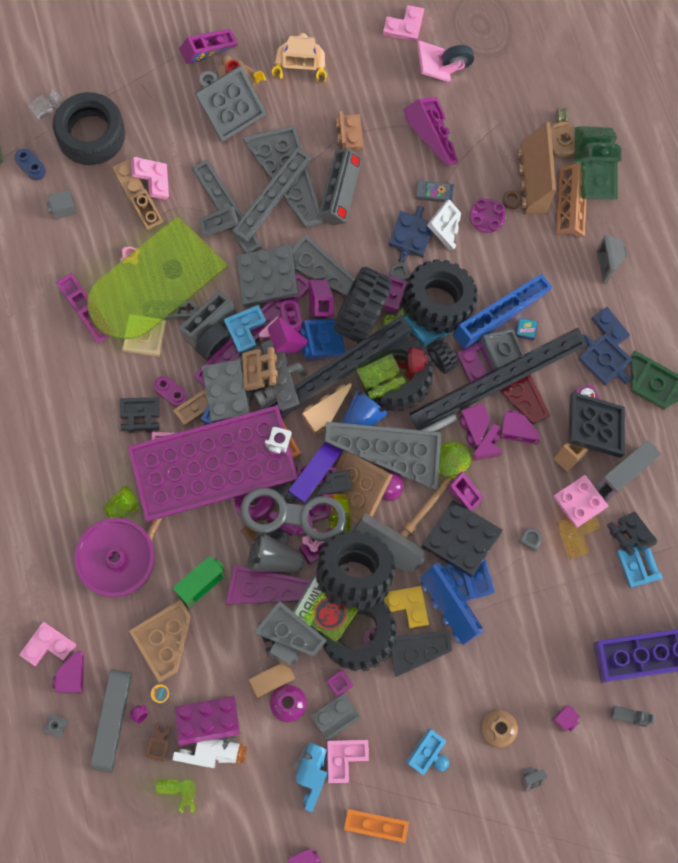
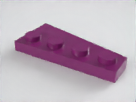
M234 565L226 605L277 603L279 601L298 602L310 580L272 572L249 571L250 568Z

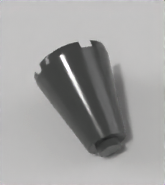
M257 533L253 540L257 542L255 546H251L248 556V567H251L249 571L298 572L299 569L303 568L305 558H303L301 552L264 533Z

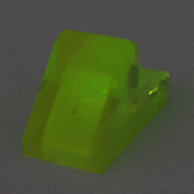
M129 485L123 486L103 506V509L109 518H123L138 509L136 504L138 501Z

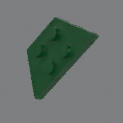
M634 350L631 355V392L663 410L678 402V374Z

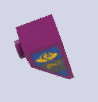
M231 29L187 37L179 50L186 64H190L233 48L238 43Z

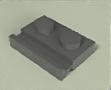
M345 693L311 715L326 741L361 718Z

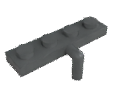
M271 339L261 343L264 355L267 354L268 347L274 348ZM274 348L277 355L275 367L278 371V377L273 388L279 409L284 411L299 405L291 373L297 371L302 377H305L307 371L298 362L288 366L285 353L276 352Z

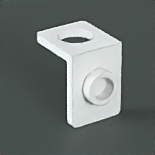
M273 427L269 441L265 440V445L269 448V451L280 454V452L286 453L291 431ZM277 433L285 435V441L281 444L274 441V436Z

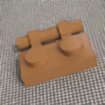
M268 347L267 354L263 355V351L260 349L242 353L244 389L249 391L265 387V379L269 380V385H276L278 371L276 370L275 362H277V355L273 347ZM268 363V370L264 371V364Z

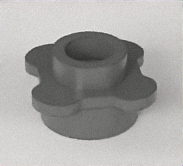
M51 714L48 717L47 725L44 726V732L52 733L55 737L59 738L63 735L68 721L65 718H58L56 714Z

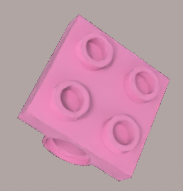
M586 475L553 496L575 528H578L608 507V504Z

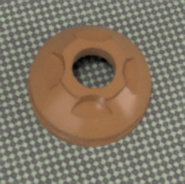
M495 710L488 713L481 723V734L484 740L496 748L510 745L518 733L515 718L503 710ZM498 722L505 723L507 730L504 734L496 732L495 725Z

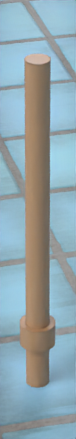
M465 454L412 520L403 526V531L400 533L402 536L407 538L414 533L418 523L447 490L448 485L470 462L472 458L468 454Z

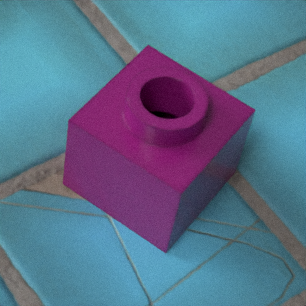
M567 705L551 721L562 732L567 730L571 732L579 724L577 720L581 716L570 705Z

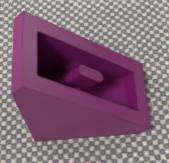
M281 317L268 327V332L276 352L297 353L308 343V340Z

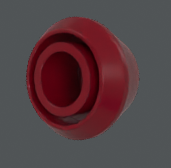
M416 347L408 349L409 371L416 373L425 369V365H428V353H424L423 349Z

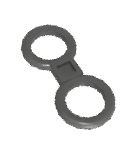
M257 488L244 497L240 506L241 518L244 524L258 533H270L277 530L282 524L301 527L303 532L311 539L327 541L329 539L332 540V536L336 534L340 535L346 524V513L342 505L334 498L328 496H316L302 506L286 503L283 496L276 490ZM267 496L277 502L279 515L274 522L261 525L251 519L248 508L255 498ZM325 504L331 506L336 511L338 523L332 531L320 533L310 527L307 516L309 511L317 505Z

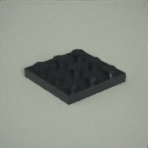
M572 392L569 404L568 443L622 458L625 455V407Z
M452 500L422 544V548L473 578L503 530Z

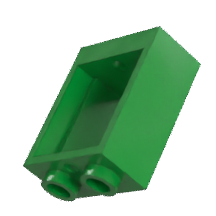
M209 556L176 584L173 589L190 609L225 578L224 566L217 558L213 560Z

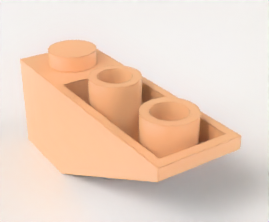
M351 383L346 386L345 384L339 386L334 394H327L315 406L312 404L304 409V413H302L303 420L315 437L325 431L326 422L335 421L351 392Z

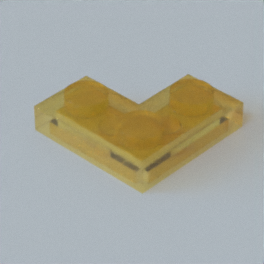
M594 516L578 528H575L569 519L557 522L570 560L590 553L584 535L601 529L597 516Z

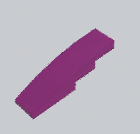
M72 272L56 282L98 344L114 334Z

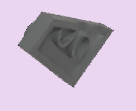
M280 601L253 632L312 656H315L327 641Z

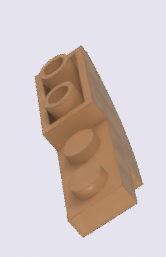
M126 160L112 167L122 190L147 231L163 223V219L139 178L132 177L130 161Z

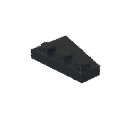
M450 631L397 636V641L394 642L395 648L391 652L394 678L451 652Z

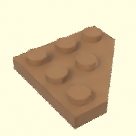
M343 451L336 467L338 472L349 471L352 490L343 492V496L348 505V517L358 523L364 513L373 517L393 475L365 459Z
M182 600L177 601L129 631L159 683L178 672L192 618Z

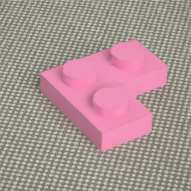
M407 5L404 20L386 17L383 35L417 42L424 8Z
M133 157L131 159L132 177L148 180L149 196L166 200L169 197L167 164Z
M43 622L19 655L37 667L48 651L66 661L76 647V644Z
M368 740L327 741L328 783H349L348 762L369 761Z

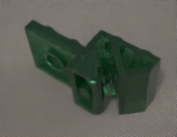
M578 126L575 128V164L580 163L582 165V199H618V162H621V146L615 143L617 136L613 128Z

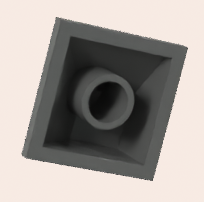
M604 235L597 248L603 284L608 283L627 257L626 247H623L622 240L610 235Z

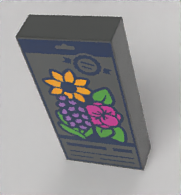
M418 180L416 199L435 202L450 200L452 202L454 184Z

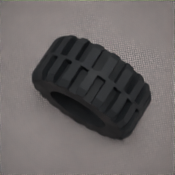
M434 259L433 262H423V265H418L412 271L403 292V303L405 304L404 309L406 313H409L408 317L412 321L415 320L416 325L420 328L423 326L426 328V331L431 332L433 330L435 333L440 334L442 331L450 333L453 329L456 330L459 324L469 319L476 306L478 290L476 284H473L474 279L472 276H468V271L464 268L461 269L459 264H452L449 260L440 261V259ZM425 289H443L452 296L455 304H437L428 297Z
M362 267L339 310L333 327L334 331L357 343L365 340L384 306L391 288V279L369 267Z
M405 337L359 368L360 379L365 393L381 408L386 406L387 410L393 411L394 408L403 411L406 406L413 408L415 407V402H422L424 400L423 396L428 395L430 391V385L433 382L430 356H428V365H425V369L414 373L412 380L404 386L389 387L379 379V370L386 362L393 359L408 361V349L411 347L423 349L424 353H428L425 347H421L420 342L417 340L412 342L411 337Z
M355 530L353 533L345 531L342 532V535L336 534L332 536V540H327L324 547L321 548L316 570V581L321 592L326 593L325 597L330 601L334 600V604L338 606L344 605L346 609H352L353 607L357 608V610H362L366 606L371 608L375 606V603L379 604L382 602L384 597L388 595L395 574L396 562L387 544L381 543V539L377 536L374 538L371 536V533L365 532L363 534ZM348 562L359 563L367 567L372 572V575L364 578L352 577L344 573L339 566Z
M383 602L375 603V606L371 608L366 606L362 610H357V608L353 607L352 609H346L345 620L355 614H366L376 623V636L364 648L351 649L343 644L340 638V628L342 625L335 629L318 627V633L327 640L323 648L332 661L344 669L348 668L351 671L357 672V670L369 671L370 667L376 668L380 666L379 663L382 660L385 662L389 658L388 654L393 652L395 648L394 642L397 641V625L389 607Z

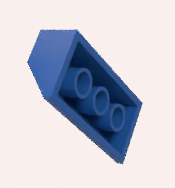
M443 564L433 565L420 576L422 588L426 593L429 591L433 597L431 599L432 604L436 609L440 608L443 613L441 617L444 623L452 627L454 630L452 635L458 643L461 642L462 645H465L485 632Z

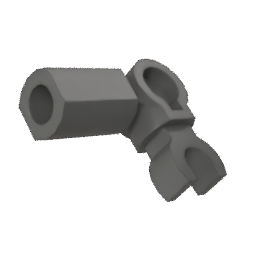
M613 706L611 712V719L627 723L634 722L635 725L649 727L650 723L654 724L656 716L643 711H636L635 713V710L619 706Z

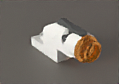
M223 737L197 742L195 756L192 755L190 750L180 749L179 753L174 752L173 760L209 768H215L216 760L219 761L218 763L239 764L245 762L247 747L235 740Z

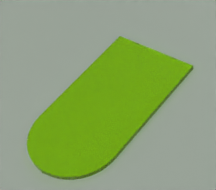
M177 216L94 284L88 297L89 315L96 328L108 336L118 339L140 337L151 331L228 267V265Z

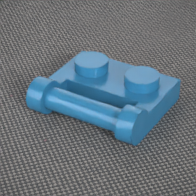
M633 547L635 553L632 556H629L622 549L616 551L630 589L663 579L661 572L659 573L650 548L643 551L651 572L650 576H647L636 547Z

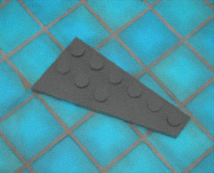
M326 422L324 442L433 490H437L441 432Z

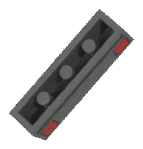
M348 147L334 152L318 216L332 225L346 223L362 161V157Z

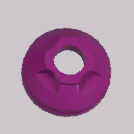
M283 685L277 688L271 696V711L280 721H296L305 712L306 697L298 687ZM287 696L292 697L294 700L293 707L289 709L284 708L282 705L283 698Z

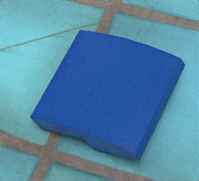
M486 558L473 578L450 564L445 565L446 571L466 601L496 593Z

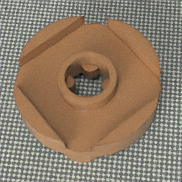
M559 122L551 128L553 156L556 158H567L574 156L580 151L583 135L577 126L574 127L568 122ZM562 137L569 139L567 143L561 141Z

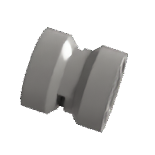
M272 385L266 386L263 391L253 393L260 408L276 398Z

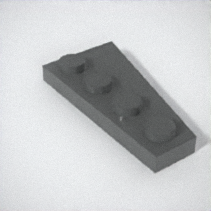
M305 234L292 248L295 270L313 280H328L330 289L346 296L355 278Z

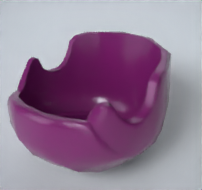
M385 470L393 476L381 499L394 501L403 492V479L401 475Z

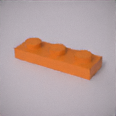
M348 809L344 830L405 843L409 822Z

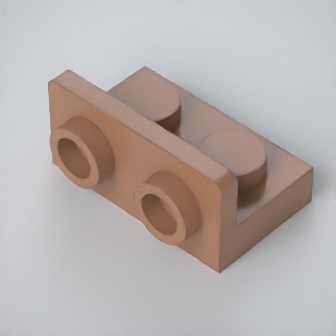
M339 111V117L335 118L336 128H340V133L337 134L338 145L341 144L342 149L348 147L351 150H363L360 114L343 115V111Z

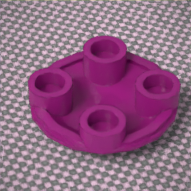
M480 198L470 210V221L477 230L483 233L495 232L503 226L506 220L505 207L502 203L493 199Z

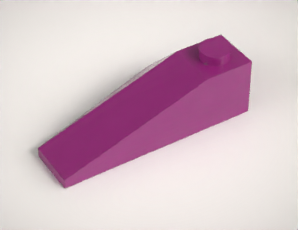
M437 97L418 99L404 108L405 119L414 131L447 166L456 165L458 159L454 145L448 139L449 128L444 125L443 120L446 118Z

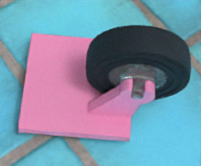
M422 41L417 42L422 74L449 82L451 81V73L467 68L474 62L473 49L467 45H456L448 49H442Z

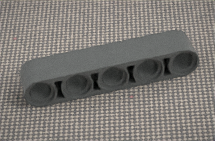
M114 669L110 671L91 760V770L108 773L113 771L132 680V672Z

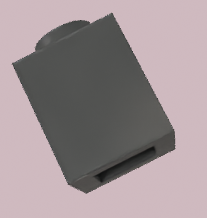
M70 190L48 195L50 202L47 203L49 213L54 214L55 219L77 214Z

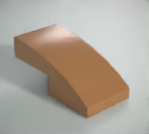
M278 664L249 679L248 683L257 699L295 680V677L290 667Z

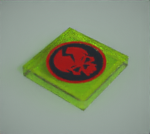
M320 592L302 620L337 642L358 610L353 607L352 609H346L344 605L338 606L334 604V600L330 601L325 597L326 593Z

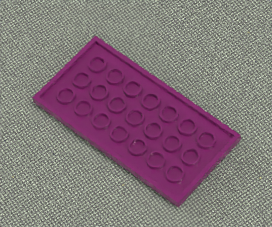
M278 405L128 446L146 522L247 495L257 488H272L296 481L298 477L289 444L286 453L280 452V454L269 451V448L265 445V440L269 441L273 427L284 429ZM277 433L274 436V441L279 444L283 443L285 435Z

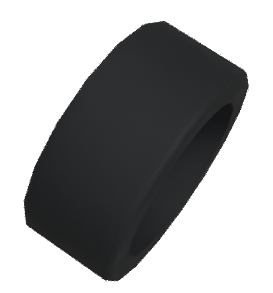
M216 324L202 335L196 344L195 350L205 360H209L230 340L231 335L220 324Z

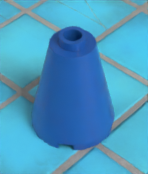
M357 390L341 423L374 426L388 413L385 410L381 413L382 409L378 404L364 393L360 396L361 391Z

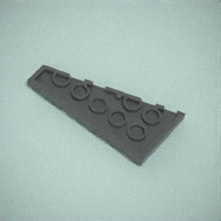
M295 125L243 137V142L270 180L273 179L296 148L302 151ZM306 167L283 196L305 229L323 224V219L318 216L320 209L309 171Z

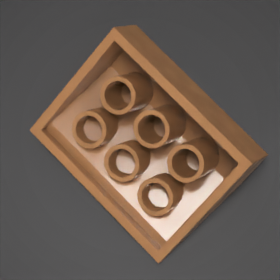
M546 122L522 140L521 147L517 149V157L521 159V164H519V175H522L520 191H523L524 195L521 199V206L525 208V215L547 214L556 192L550 122Z

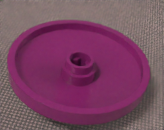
M109 518L95 523L83 533L75 549L74 563L79 578L87 588L98 595L117 598L134 593L147 582L154 568L155 551L150 537L138 524L127 519Z

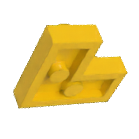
M421 586L390 591L384 597L383 601L391 612L406 611L409 629L429 626Z

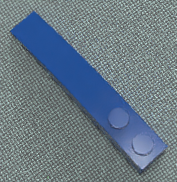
M540 274L459 324L453 336L466 349L479 341L482 335L490 334L548 293L553 287Z

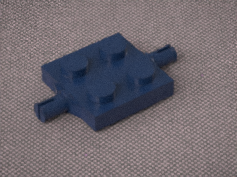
M417 206L415 215L403 211L399 213L388 245L397 248L401 252L398 259L400 263L402 258V262L406 263L408 255H416L422 258L425 253L432 230L427 226L430 221L422 218L424 207L420 210L421 206Z
M606 333L594 342L586 334L583 336L587 349L578 360L604 386L616 377L624 384H627L631 378L623 371L632 359Z

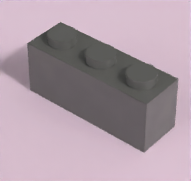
M218 291L179 327V330L184 340L196 348L197 342L208 329L216 324H220L223 327L225 325L224 319L237 314L232 300Z

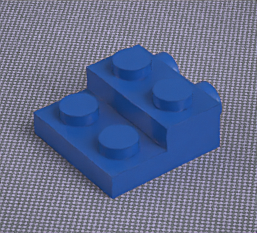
M336 319L305 320L302 322V328L298 333L308 340V343L301 348V353L303 356H306L307 361L324 360L326 357H336L346 352L342 335L336 333L333 329Z

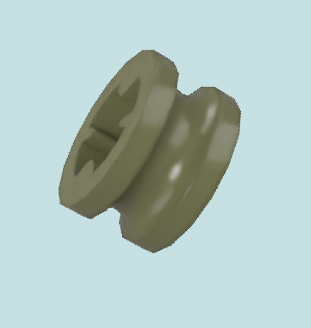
M557 108L556 123L568 122L567 108L563 110Z

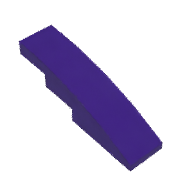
M324 442L288 492L304 504L343 450Z

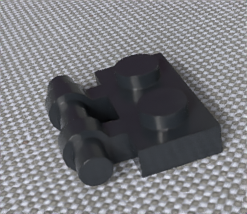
M159 397L120 398L121 419H128V424H121V431L135 433V431L146 430V432H152V430H160L159 422L152 423V418L160 417ZM135 418H145V423H135Z
M635 511L618 519L620 527L616 526L614 522H610L607 525L610 535L617 539L620 543L619 547L622 551H626L629 556L635 553L633 547L642 552L657 544V539ZM626 533L629 539H626L623 534Z

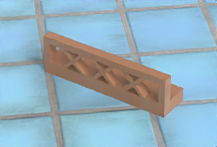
M580 163L560 168L556 234L559 236L573 233L578 238L585 236L588 170ZM572 171L570 178L565 180L566 172ZM570 186L571 192L565 197L564 192ZM569 202L570 208L566 213H564V207ZM568 219L569 228L562 229L564 222Z

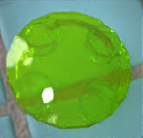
M449 442L440 446L439 473L454 479L461 471L467 470L472 462L470 451L465 445L459 442Z

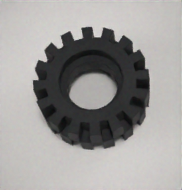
M439 337L427 345V352L432 358V362L435 363V366L443 374L458 366V358L455 356V352L452 351V347L448 345V342H445V339Z

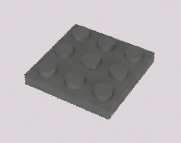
M241 65L194 93L222 142L267 114Z
M291 244L237 255L244 307L299 296Z

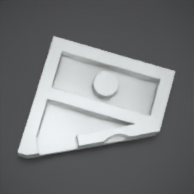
M447 200L427 226L450 251L456 246L453 242L454 236L458 234V222L460 221L461 212L450 200Z

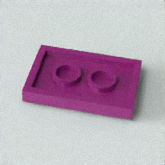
M235 696L175 707L179 746L240 734Z

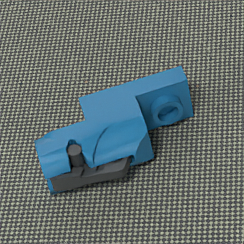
M309 742L293 767L297 772V784L312 789L311 793H306L302 803L306 805L305 810L312 812L327 776V772L320 770L324 766L327 749Z

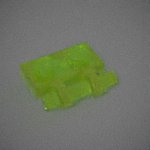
M392 354L357 370L365 389L371 386L374 388L367 392L370 399L376 396L379 398L384 395L383 393L391 389L396 390L400 388V385L406 383L403 376L394 377V375L400 373V369ZM386 379H389L390 381L382 386L378 384L379 382Z

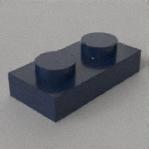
M608 307L591 318L603 334L606 333L617 345L630 336Z

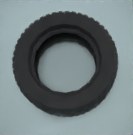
M83 92L70 96L60 104L54 114L53 131L57 143L63 154L73 162L84 165L104 163L114 157L124 143L125 128L120 110L110 98L102 94ZM98 116L106 120L108 123L106 132L95 141L83 142L71 136L73 125L83 117Z

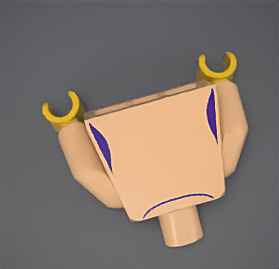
M304 33L298 36H290L287 42L278 47L275 59L276 66L272 69L273 78L276 72H280V79L283 78L281 65H283V68L316 70L318 68L316 81L318 82L319 75L324 77V82L326 81L327 73L324 71L325 53L319 45L315 44L313 37H308Z

